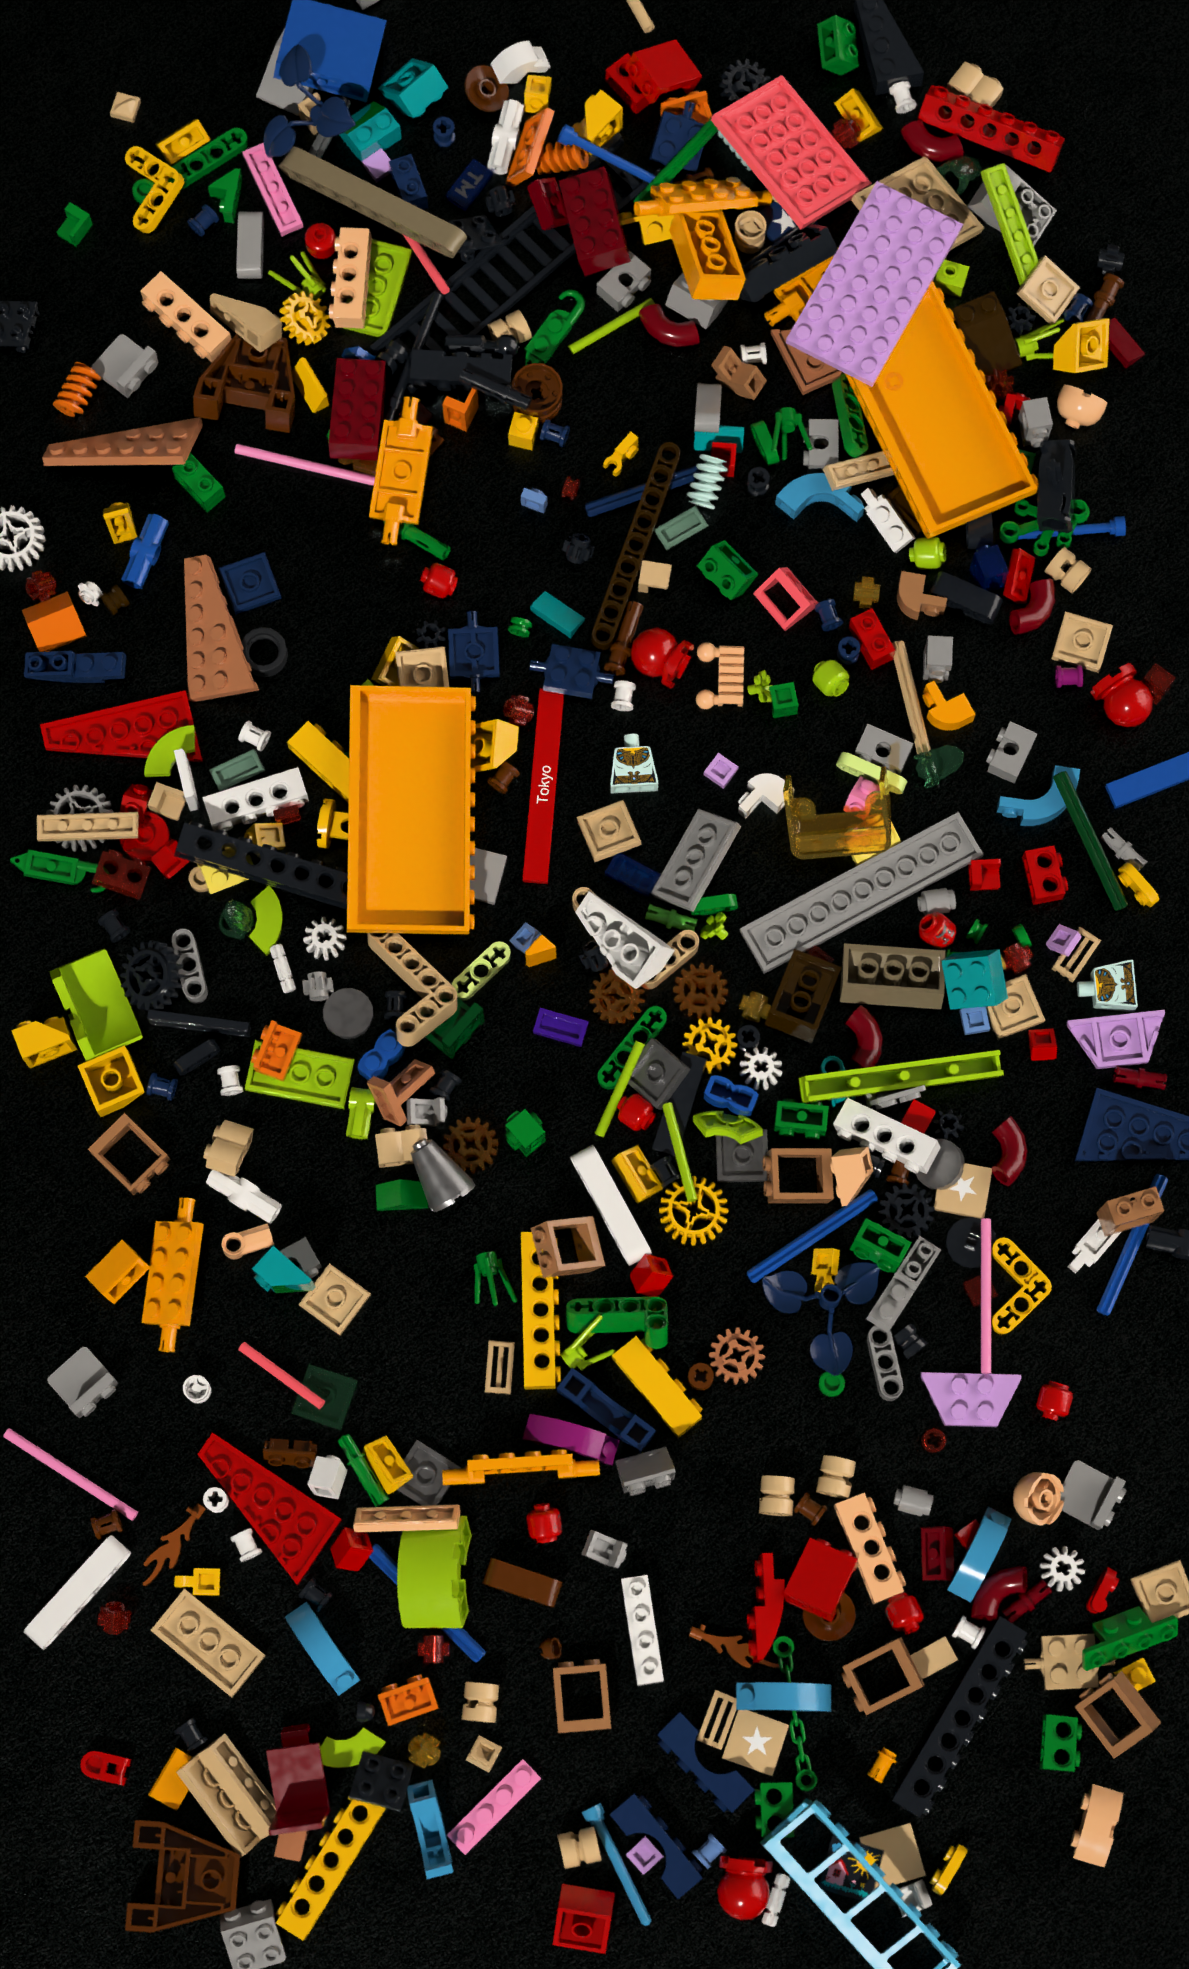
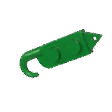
M567 290L561 293L559 296L560 300L567 296H572L576 299V305L570 313L564 310L551 312L524 349L526 353L525 366L528 363L546 364L570 332L573 324L585 307V300L578 291Z
M28 850V853L10 858V862L19 868L26 877L74 885L79 884L84 879L86 872L97 873L101 875L103 881L99 887L91 888V892L94 893L104 891L110 883L108 870L97 863Z

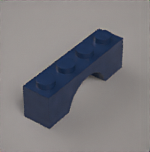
M571 1368L557 1387V1392L639 1454L656 1433L653 1427L617 1404L574 1368Z
M679 1712L657 1734L660 1738L657 1743L667 1754L672 1751L679 1758L676 1763L685 1773L691 1770L695 1774L697 1779L694 1782L705 1793L710 1790L716 1796L713 1802L723 1812L728 1809L732 1813L754 1791V1788L736 1770L727 1774H715L706 1770L699 1763L695 1754V1740L699 1731Z
M633 1794L615 1809L610 1816L626 1835L646 1833L660 1842L666 1855V1865L661 1879L676 1898L679 1899L703 1879L699 1874L703 1870L694 1858L688 1861L682 1852L686 1848L677 1837L671 1840L665 1831L669 1827L661 1817L657 1816L654 1819L648 1810L652 1806L644 1796L640 1795L637 1797Z

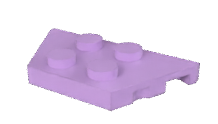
M1165 1010L1068 1020L1067 1027L1096 1069L1147 1064L1157 1039Z
M921 1372V1379L930 1393V1397L939 1412L944 1426L997 1427L1021 1380V1375Z

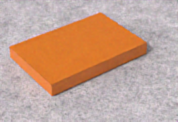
M547 107L525 121L505 181L506 185L513 188L533 176L555 111Z

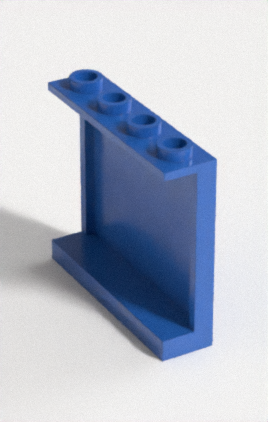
M292 0L273 78L281 80V63L287 53L295 45L299 44L306 49L312 65L310 78L305 82H301L303 86L367 102L387 20L312 0Z

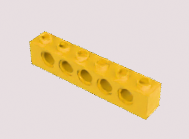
M521 1232L524 1388L556 1389V1382H561L560 1366H555V1356H560V1341H555L554 1330H559V1315H554V1305H559V1289H553V1279H558V1276L543 1278L540 1266L532 1261L533 1256L537 1254L532 1232ZM539 1278L545 1279L548 1283L547 1288L542 1291H538L533 1287L534 1281ZM536 1305H546L548 1313L545 1316H537L533 1312ZM538 1330L548 1332L549 1338L545 1342L535 1340L534 1334ZM540 1355L547 1356L550 1360L549 1365L545 1368H539L535 1365V1359Z
M348 1797L351 1803L346 1810L341 1808L333 1822L337 1825L332 1833L327 1831L319 1843L323 1847L317 1857L312 1855L305 1866V1869L308 1870L303 1880L298 1878L291 1888L290 1892L294 1895L289 1903L284 1901L275 1914L279 1917L276 1924L302 1941L306 1939L386 1808ZM359 1805L364 1806L368 1811L367 1818L364 1821H357L353 1816L354 1809ZM345 1828L353 1833V1840L348 1845L341 1843L339 1840V1833ZM329 1852H334L339 1857L338 1865L334 1868L328 1867L324 1861L326 1854ZM315 1875H319L324 1879V1887L320 1891H315L310 1886V1880ZM299 1899H306L309 1902L310 1909L307 1914L303 1915L297 1912L296 1903Z

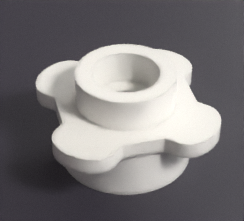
M89 581L85 584L79 583L78 588L80 591L78 595L80 599L86 604L98 606L100 604L98 598L102 594L100 588Z

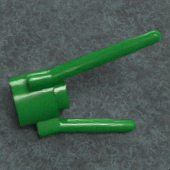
M791 407L779 409L775 413L776 422L771 451L773 453L776 452L781 429L782 459L786 460L787 433L793 432L797 425L808 450H812L810 439L802 422V414H796V410Z
M496 1252L478 1254L476 1256L477 1264H474L475 1303H480L482 1273V1276H487L493 1305L496 1306L498 1304L493 1275L497 1274V1269L512 1301L516 1303V1295L504 1271L502 1260L497 1259Z

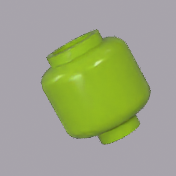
M926 537L917 538L914 546L909 548L910 562H915L919 570L940 568L942 562L946 561L945 543L941 542L937 537L929 539Z
M836 660L821 661L814 668L812 681L824 695L839 696L849 686V674Z

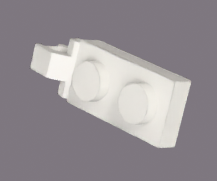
M869 488L861 493L863 499L868 504L865 507L867 515L894 553H897L915 539V536L889 499L885 498L882 494L878 497L874 490Z
M1098 1219L1076 1244L1075 1249L1072 1251L1076 1258L1070 1263L1068 1268L1076 1274L1084 1263L1090 1267L1101 1257L1121 1232L1105 1237Z

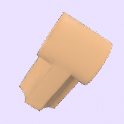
M268 1223L238 1233H229L222 1240L224 1254L233 1260L239 1259L245 1254L274 1246ZM233 1240L241 1243L240 1249L235 1252L227 1249L228 1243Z

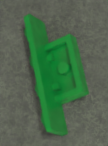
M1138 1606L1093 1623V1632L1101 1643L1082 1650L1083 1669L1088 1671L1140 1650H1145L1161 1642L1171 1640L1178 1635L1177 1617L1172 1615L1152 1623Z

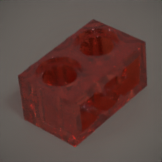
M103 851L92 884L140 900L151 867L146 866L147 863L137 858H132V861L122 858L123 854L117 851ZM105 864H113L117 872L115 874H107L103 866ZM136 872L140 875L141 880L133 883L129 881L127 874Z

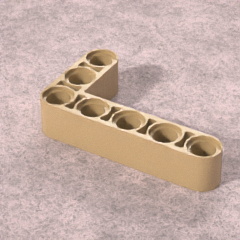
M580 887L575 890L572 896L575 911L579 907L577 903L578 898L586 896L589 891L594 893L591 889ZM684 930L667 943V945L675 950L672 954L675 962L669 965L666 964L662 971L656 975L655 979L641 985L643 988L653 989L697 953L699 937L694 931ZM691 939L695 945L687 949L681 945V941Z
M367 933L369 947L422 998L421 1001L400 1016L396 1022V1035L399 1044L406 1047L413 1046L457 1011V991L398 933ZM376 934H382L383 936L377 937V936H374V935H376ZM398 950L400 952L392 953L391 951ZM411 966L417 967L415 969H408ZM426 983H433V985H430V986H427V985H425V984H426ZM443 999H449V1000H451V1001H449V1002H442L441 1000H443ZM424 1014H431L432 1016H430V1017H423L422 1015H424ZM405 1029H412L413 1031H411V1032H404L403 1030H405Z

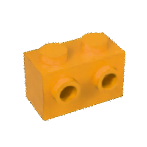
M121 1240L111 1248L110 1252L85 1277L104 1297L115 1304L151 1267L128 1244Z

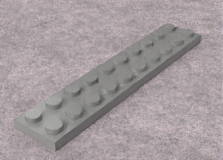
M957 812L740 928V933L765 974L789 961L794 949L806 952L965 867L971 860L980 859L984 854L960 813Z

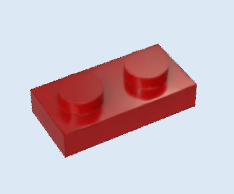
M1021 548L1012 550L1003 593L1004 596L1017 604H1024L1027 601L1035 557Z

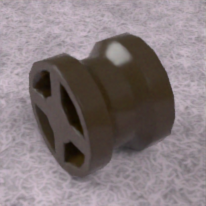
M116 584L111 587V591L100 595L101 600L112 615L117 614L119 608L130 605L126 596Z

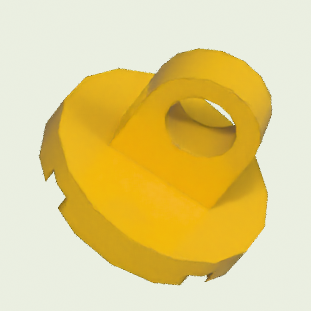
M325 798L323 800L325 804L322 805L318 818L317 830L321 834V839H317V846L329 849L332 838L348 840V833L342 831L343 823L348 821V813L337 812L336 800Z

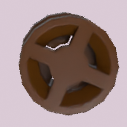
M697 1363L690 1368L688 1382L693 1389L704 1391L712 1385L714 1372L709 1365Z

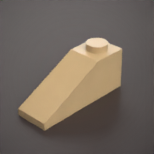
M215 293L210 295V313L260 353L282 338V322L280 318L266 308Z

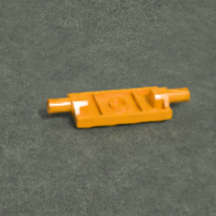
M728 177L726 180L720 181L706 179L704 182L696 183L693 181H683L682 184L661 183L660 186H651L650 196L654 200L635 201L634 213L637 217L648 215L670 216L676 213L734 208L737 210L750 209L752 207L770 205L772 203V194L768 190L752 192L750 188L736 177Z
M834 255L774 289V294L781 303L764 313L767 322L771 321L769 324L772 327L788 315L795 322L798 320Z
M404 397L402 416L398 421L384 420L369 517L385 521L381 543L389 545V540L391 545H397L400 524L419 525L433 427L418 424V421H416L420 399L412 397V401L410 397Z
M179 1198L177 1220H174V1222L156 1221L150 1259L151 1268L148 1273L142 1323L160 1325L162 1331L158 1351L175 1352L177 1330H180L181 1326H190L204 1226V1224L199 1222H192L196 1201L192 1198Z
M552 1450L551 1455L541 1456V1451L525 1452V1457H515V1453H502L496 1459H489L488 1455H474L473 1460H467L468 1466L466 1468L442 1470L443 1485L484 1484L485 1475L558 1470L559 1479L600 1475L599 1460L575 1461L572 1454H567V1450Z

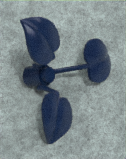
M299 44L295 45L284 57L280 66V78L286 86L292 87L296 84L298 89L316 103V106L310 111L311 120L290 121L288 123L287 118L280 115L269 122L263 141L264 150L268 158L283 156L292 149L295 143V131L292 127L295 125L316 126L318 133L324 137L340 135L356 125L346 103L341 98L331 97L323 103L302 86L301 82H305L310 78L312 65L306 49Z
M873 1263L846 1265L835 1276V1285H826L821 1292L817 1291L809 1296H804L807 1292L805 1279L799 1273L793 1271H782L766 1276L762 1280V1286L770 1304L783 1313H796L799 1311L802 1301L818 1298L820 1306L829 1312L828 1335L820 1334L813 1339L810 1345V1355L817 1366L833 1376H838L848 1367L853 1353V1346L850 1338L844 1332L832 1334L834 1309L838 1306L841 1296L844 1294L847 1300L853 1304L869 1302L877 1291L880 1268L877 1267V1264Z

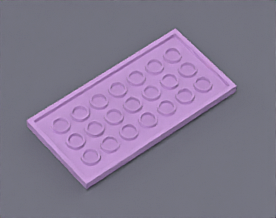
M877 181L788 335L786 344L873 387L962 230L963 224Z

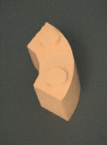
M1092 1784L1089 1794L1084 1793L1080 1809L1084 1810L1079 1831L1074 1830L1071 1839V1846L1075 1847L1073 1858L1105 1867L1114 1840L1113 1831L1119 1820L1124 1793Z

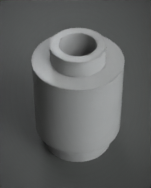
M941 888L922 891L921 897L917 898L918 909L924 915L934 912L949 913L950 910L956 909V899L952 889Z
M903 1485L902 1490H896L893 1504L898 1505V1511L921 1517L922 1514L929 1516L933 1495L928 1494V1491Z

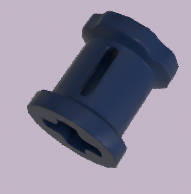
M448 117L436 119L433 124L434 140L440 147H449L455 141L454 123Z
M204 204L202 211L187 222L192 230L202 237L205 235V230L213 223H217L219 218L212 208Z
M1076 293L1069 309L1063 312V318L1072 325L1083 322L1082 318L1087 310L1092 308L1093 302L1085 295Z
M546 419L541 430L540 440L548 439L559 443L560 447H564L569 435L570 426L562 427Z
M828 599L815 605L814 609L819 613L823 623L821 626L823 631L836 629L843 624L842 618L838 617L834 607L836 604L834 599Z
M845 637L839 642L837 658L842 664L852 665L858 660L860 652L859 641L854 637ZM846 648H851V654L846 653Z
M152 1073L146 1094H157L167 1097V1100L172 1101L176 1093L178 1080H169L158 1077L157 1073Z

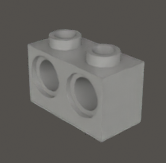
M1047 397L1022 402L1017 421L1023 447H1040V443L1047 441L1053 422Z

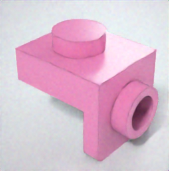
M860 776L850 792L843 810L865 821L882 790V786Z

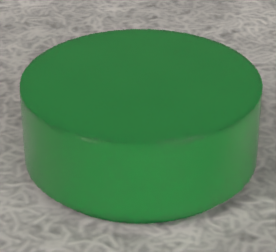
M140 179L133 185V196L138 203L142 204L153 187L154 183L151 180Z
M1019 924L1013 927L1012 931L1021 949L1025 950L1031 947V941L1023 925Z
M826 1371L819 1379V1389L828 1397L838 1396L845 1387V1380L842 1374L833 1376Z

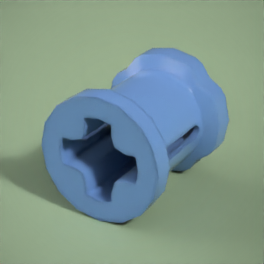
M710 1833L708 1840L698 1850L694 1849L692 1853L709 1869L711 1867L710 1863L721 1852L725 1853L727 1850Z

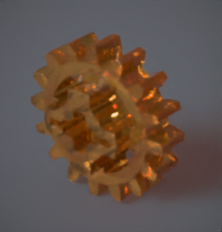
M700 963L699 969H696L691 964L690 972L683 969L681 970L683 978L676 977L675 982L680 986L673 987V992L679 993L674 1000L675 1002H682L679 1009L682 1011L687 1008L689 1017L695 1012L698 1019H701L702 1013H706L709 1018L711 1017V1010L717 1013L720 1011L718 1004L725 1005L726 999L722 996L728 995V989L722 987L727 984V980L719 979L722 975L721 971L713 973V965L707 970L704 969L703 963ZM702 975L706 976V978H697L696 976ZM685 984L690 988V992L686 997L684 995ZM715 985L717 986L718 990L716 998H714V995L711 993V990L714 988ZM696 987L699 989L704 987L705 994H696ZM701 1003L705 1006H695V1004Z
M613 969L609 970V976L606 973H601L600 977L602 980L593 981L597 986L596 990H590V993L595 995V998L591 999L590 1003L597 1005L593 1012H602L600 1019L606 1020L609 1017V1023L615 1024L616 1021L623 1024L626 1021L625 1017L628 1020H633V1012H641L638 1003H644L645 1000L639 998V995L645 991L633 988L617 976ZM609 982H611V986L607 989H604ZM617 993L621 997H625V999L618 1000L609 994ZM627 1004H630L625 1011H623V1007Z
M467 1117L464 1124L457 1120V1128L449 1126V1131L452 1134L444 1135V1140L449 1142V1144L443 1145V1150L450 1151L447 1155L454 1159L453 1161L457 1165L460 1164L464 1172L467 1167H470L471 1172L475 1173V1167L477 1166L482 1171L485 1170V1162L493 1163L490 1155H497L498 1153L493 1148V1146L499 1145L498 1140L492 1139L496 1135L495 1130L488 1132L489 1123L487 1122L483 1126L480 1125V1118H477L475 1123H471L470 1117ZM467 1129H475V1131L471 1133L464 1132V1130ZM484 1137L488 1141L487 1151L481 1146ZM455 1139L460 1143V1149L457 1154L454 1151ZM465 1141L470 1143L475 1141L477 1149L470 1147L467 1150ZM470 1157L478 1158L475 1161H466Z

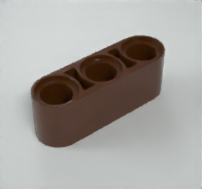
M491 1558L482 1583L554 1608L563 1582Z

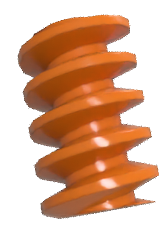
M556 142L554 149L552 143H547L546 150L544 146L542 147L536 169L539 175L543 173L551 174L552 172L559 173L562 170L586 169L589 163V155L587 151L574 144L573 146L564 145L563 148L561 143Z
M75 362L76 366H73L70 370L71 375H68L66 378L67 383L62 385L63 391L58 393V399L53 402L56 409L70 417H75V413H84L79 405H88L84 396L89 398L93 396L88 388L96 389L97 385L92 381H101L102 379L94 369L81 362Z

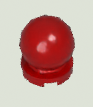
M650 628L639 633L633 641L631 648L632 662L636 669L644 675L650 677L662 676L661 683L671 689L675 686V683L672 682L674 678L680 679L691 659L687 655L688 650L692 651L694 644L686 640L677 644L675 637L667 630Z
M1127 663L1119 667L1122 671L1113 678L1108 674L1092 688L1093 691L1090 693L1095 700L1104 699V710L1107 717L1113 723L1123 727H1136L1142 724L1152 712L1153 697L1149 688L1142 681L1133 679L1137 671L1131 663Z
M720 1856L719 1867L725 1868L727 1872L720 1879L717 1890L719 1903L723 1910L738 1920H752L761 1915L767 1907L770 1897L769 1883L764 1876L766 1873H772L773 1861L749 1857L735 1859L729 1858V1856Z

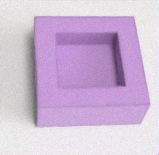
M381 148L364 159L362 165L377 183L390 174L388 161L391 160Z
M718 753L704 771V775L724 789L737 772L738 766Z
M1059 924L1046 942V946L1052 951L1069 957L1082 936L1078 931Z
M646 1836L626 1854L643 1875L663 1857Z

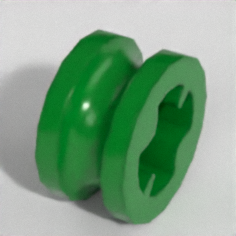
M512 617V625L508 627V631L516 636L529 637L530 632L528 629L532 628V623L524 618Z
M976 919L966 937L968 940L973 939L976 945L988 926L987 924H980L978 919Z

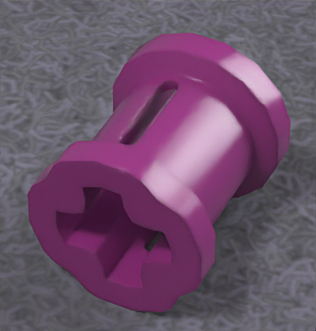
M1077 665L1075 668L1056 666V687L1061 688L1062 685L1082 687V665Z

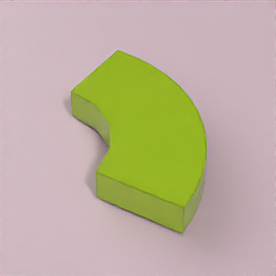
M194 725L177 728L164 735L154 745L146 760L145 777L170 776L172 767L176 762L175 750L183 749L185 753L195 752Z
M269 885L251 901L256 911L257 921L255 929L249 935V938L266 956L270 953V947L277 944L283 922L280 902Z
M708 1111L693 1115L694 1124L705 1137L715 1135L727 1136L743 1144L763 1136V1129L755 1121L743 1115L724 1114V1111Z
M365 1728L348 1740H335L326 1737L320 1747L323 1765L337 1768L358 1765L363 1751L377 1754L386 1741Z

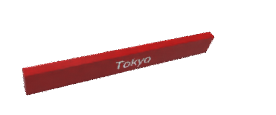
M539 689L523 882L548 884L564 694L543 691V689Z

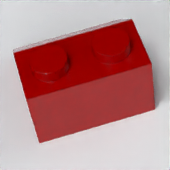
M562 1884L553 1945L605 1954L615 1893Z

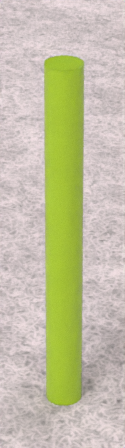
M649 298L569 345L570 352L572 354L577 353L639 316V311L642 308L655 304L654 301Z
M635 1041L594 1134L604 1138L645 1044Z
M671 1102L665 1103L662 1107L688 1202H694L698 1199L673 1105Z

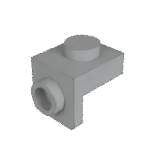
M438 1097L434 1100L408 1099L406 1101L407 1125L435 1127L444 1123L447 1117V1106L445 1105L444 1097Z
M590 1530L581 1555L607 1566L619 1568L626 1557L627 1543Z

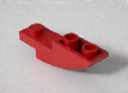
M762 1553L758 1556V1560H755L754 1565L755 1575L759 1576L760 1587H756L757 1603H761V1606L753 1607L751 1613L747 1614V1627L752 1629V1640L748 1642L749 1656H753V1663L762 1661L769 1651L777 1634L783 1611L785 1579H774L773 1553Z

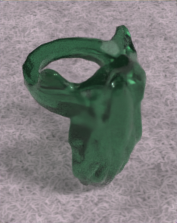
M961 156L943 163L937 168V171H939L943 178L949 171H952L959 178V187L954 191L957 195H960L967 188L969 181L980 176L982 169L979 161L975 158Z
M945 745L915 755L913 758L918 760L916 766L919 777L926 781L924 787H933L941 779L957 771L963 762L964 752L956 746Z
M230 900L227 902L219 917L221 932L227 937L242 940L254 926L251 909L240 901ZM224 918H225V920H226L228 926H229L231 929H233V930H226V929H225V927H224V925H223V919H224Z

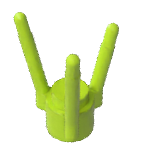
M304 251L301 252V256L312 275L307 273L293 255L290 256V260L305 278L301 283L303 289L298 288L272 270L268 271L269 275L299 294L301 291H304L306 296L312 293L313 300L320 298L326 291L325 283L317 274Z
M1059 318L1053 325L1047 324L1016 338L1015 344L1020 357L1026 356L1027 361L1053 358L1054 353H1035L1036 350H1039L1037 341L1060 332L1059 327L1052 330L1049 329L1064 322V318Z
M598 1315L581 1335L560 1354L570 1368L575 1369L578 1366L582 1371L588 1365L616 1353L612 1349L590 1359H584L587 1353L582 1348V1345L595 1334L590 1332L602 1320V1315Z

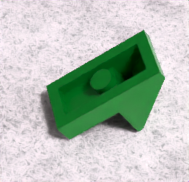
M235 168L208 186L210 197L221 199L219 210L223 213L224 221L229 223L235 222L243 180L241 170Z

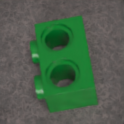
M191 453L185 465H175L172 467L175 479L206 512H209L225 498L222 485Z
M1043 1715L1040 1769L1075 1772V1767H1079L1080 1751L1076 1750L1077 1740H1081L1082 1724L1078 1723V1717ZM1060 1722L1065 1723L1069 1728V1733L1065 1738L1059 1737L1056 1733V1726ZM1058 1749L1064 1750L1067 1754V1761L1063 1765L1057 1764L1054 1760V1754Z
M792 1782L759 1783L760 1789H755V1805H760V1816H755L756 1832H761V1838H765L771 1832L767 1827V1821L771 1816H778L783 1821L793 1811ZM772 1788L777 1789L781 1794V1800L775 1805L770 1804L766 1799L767 1792ZM794 1829L785 1837H794Z

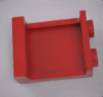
M676 39L634 52L625 66V70L650 104L655 103L659 95L675 89L682 88L685 93L692 92L702 77Z
M809 1538L783 1593L784 1601L832 1622L836 1614V1607L853 1571H856L858 1567V1559L848 1550L841 1549L839 1551L832 1548L831 1544L823 1539L817 1538V1540Z

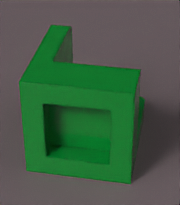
M69 202L64 209L67 219L58 229L57 234L77 247L93 223L90 214Z
M794 682L769 686L773 718L798 713L799 705Z

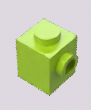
M944 260L933 279L936 288L940 287L943 293L961 298L969 266Z

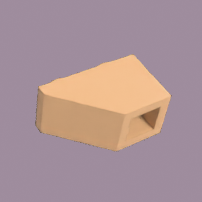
M869 1147L842 1149L831 1157L830 1166L837 1181L836 1194L840 1198L842 1206H847L856 1198L874 1171Z

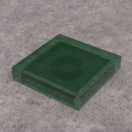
M309 1364L302 1384L325 1400V1404L321 1409H318L298 1394L292 1414L341 1431L358 1381Z

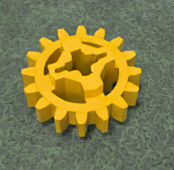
M301 291L299 294L294 293L282 303L284 307L279 312L284 314L280 318L281 322L286 323L283 330L291 332L289 338L295 336L297 337L298 344L304 341L306 345H309L312 342L314 344L326 336L328 334L326 330L330 328V324L326 322L329 319V315L324 314L327 307L319 305L321 299L313 300V294L310 293L306 296L304 291Z
M711 1017L708 1018L706 1024L699 1019L697 1028L691 1024L689 1029L692 1033L684 1034V1038L688 1042L682 1043V1048L688 1049L686 1053L699 1057L704 1056L710 1060L707 1061L705 1066L708 1074H711L714 1067H716L718 1072H721L722 1064L727 1067L730 1066L728 1057L735 1058L736 1053L731 1051V1049L737 1048V1043L731 1042L736 1038V1034H728L730 1026L721 1027L722 1020L720 1019L714 1024ZM710 1030L717 1031L720 1035L713 1034ZM700 1034V1042L693 1046L695 1037ZM706 1038L711 1044L715 1043L714 1054L709 1047H705ZM727 1045L725 1054L720 1058V1048Z

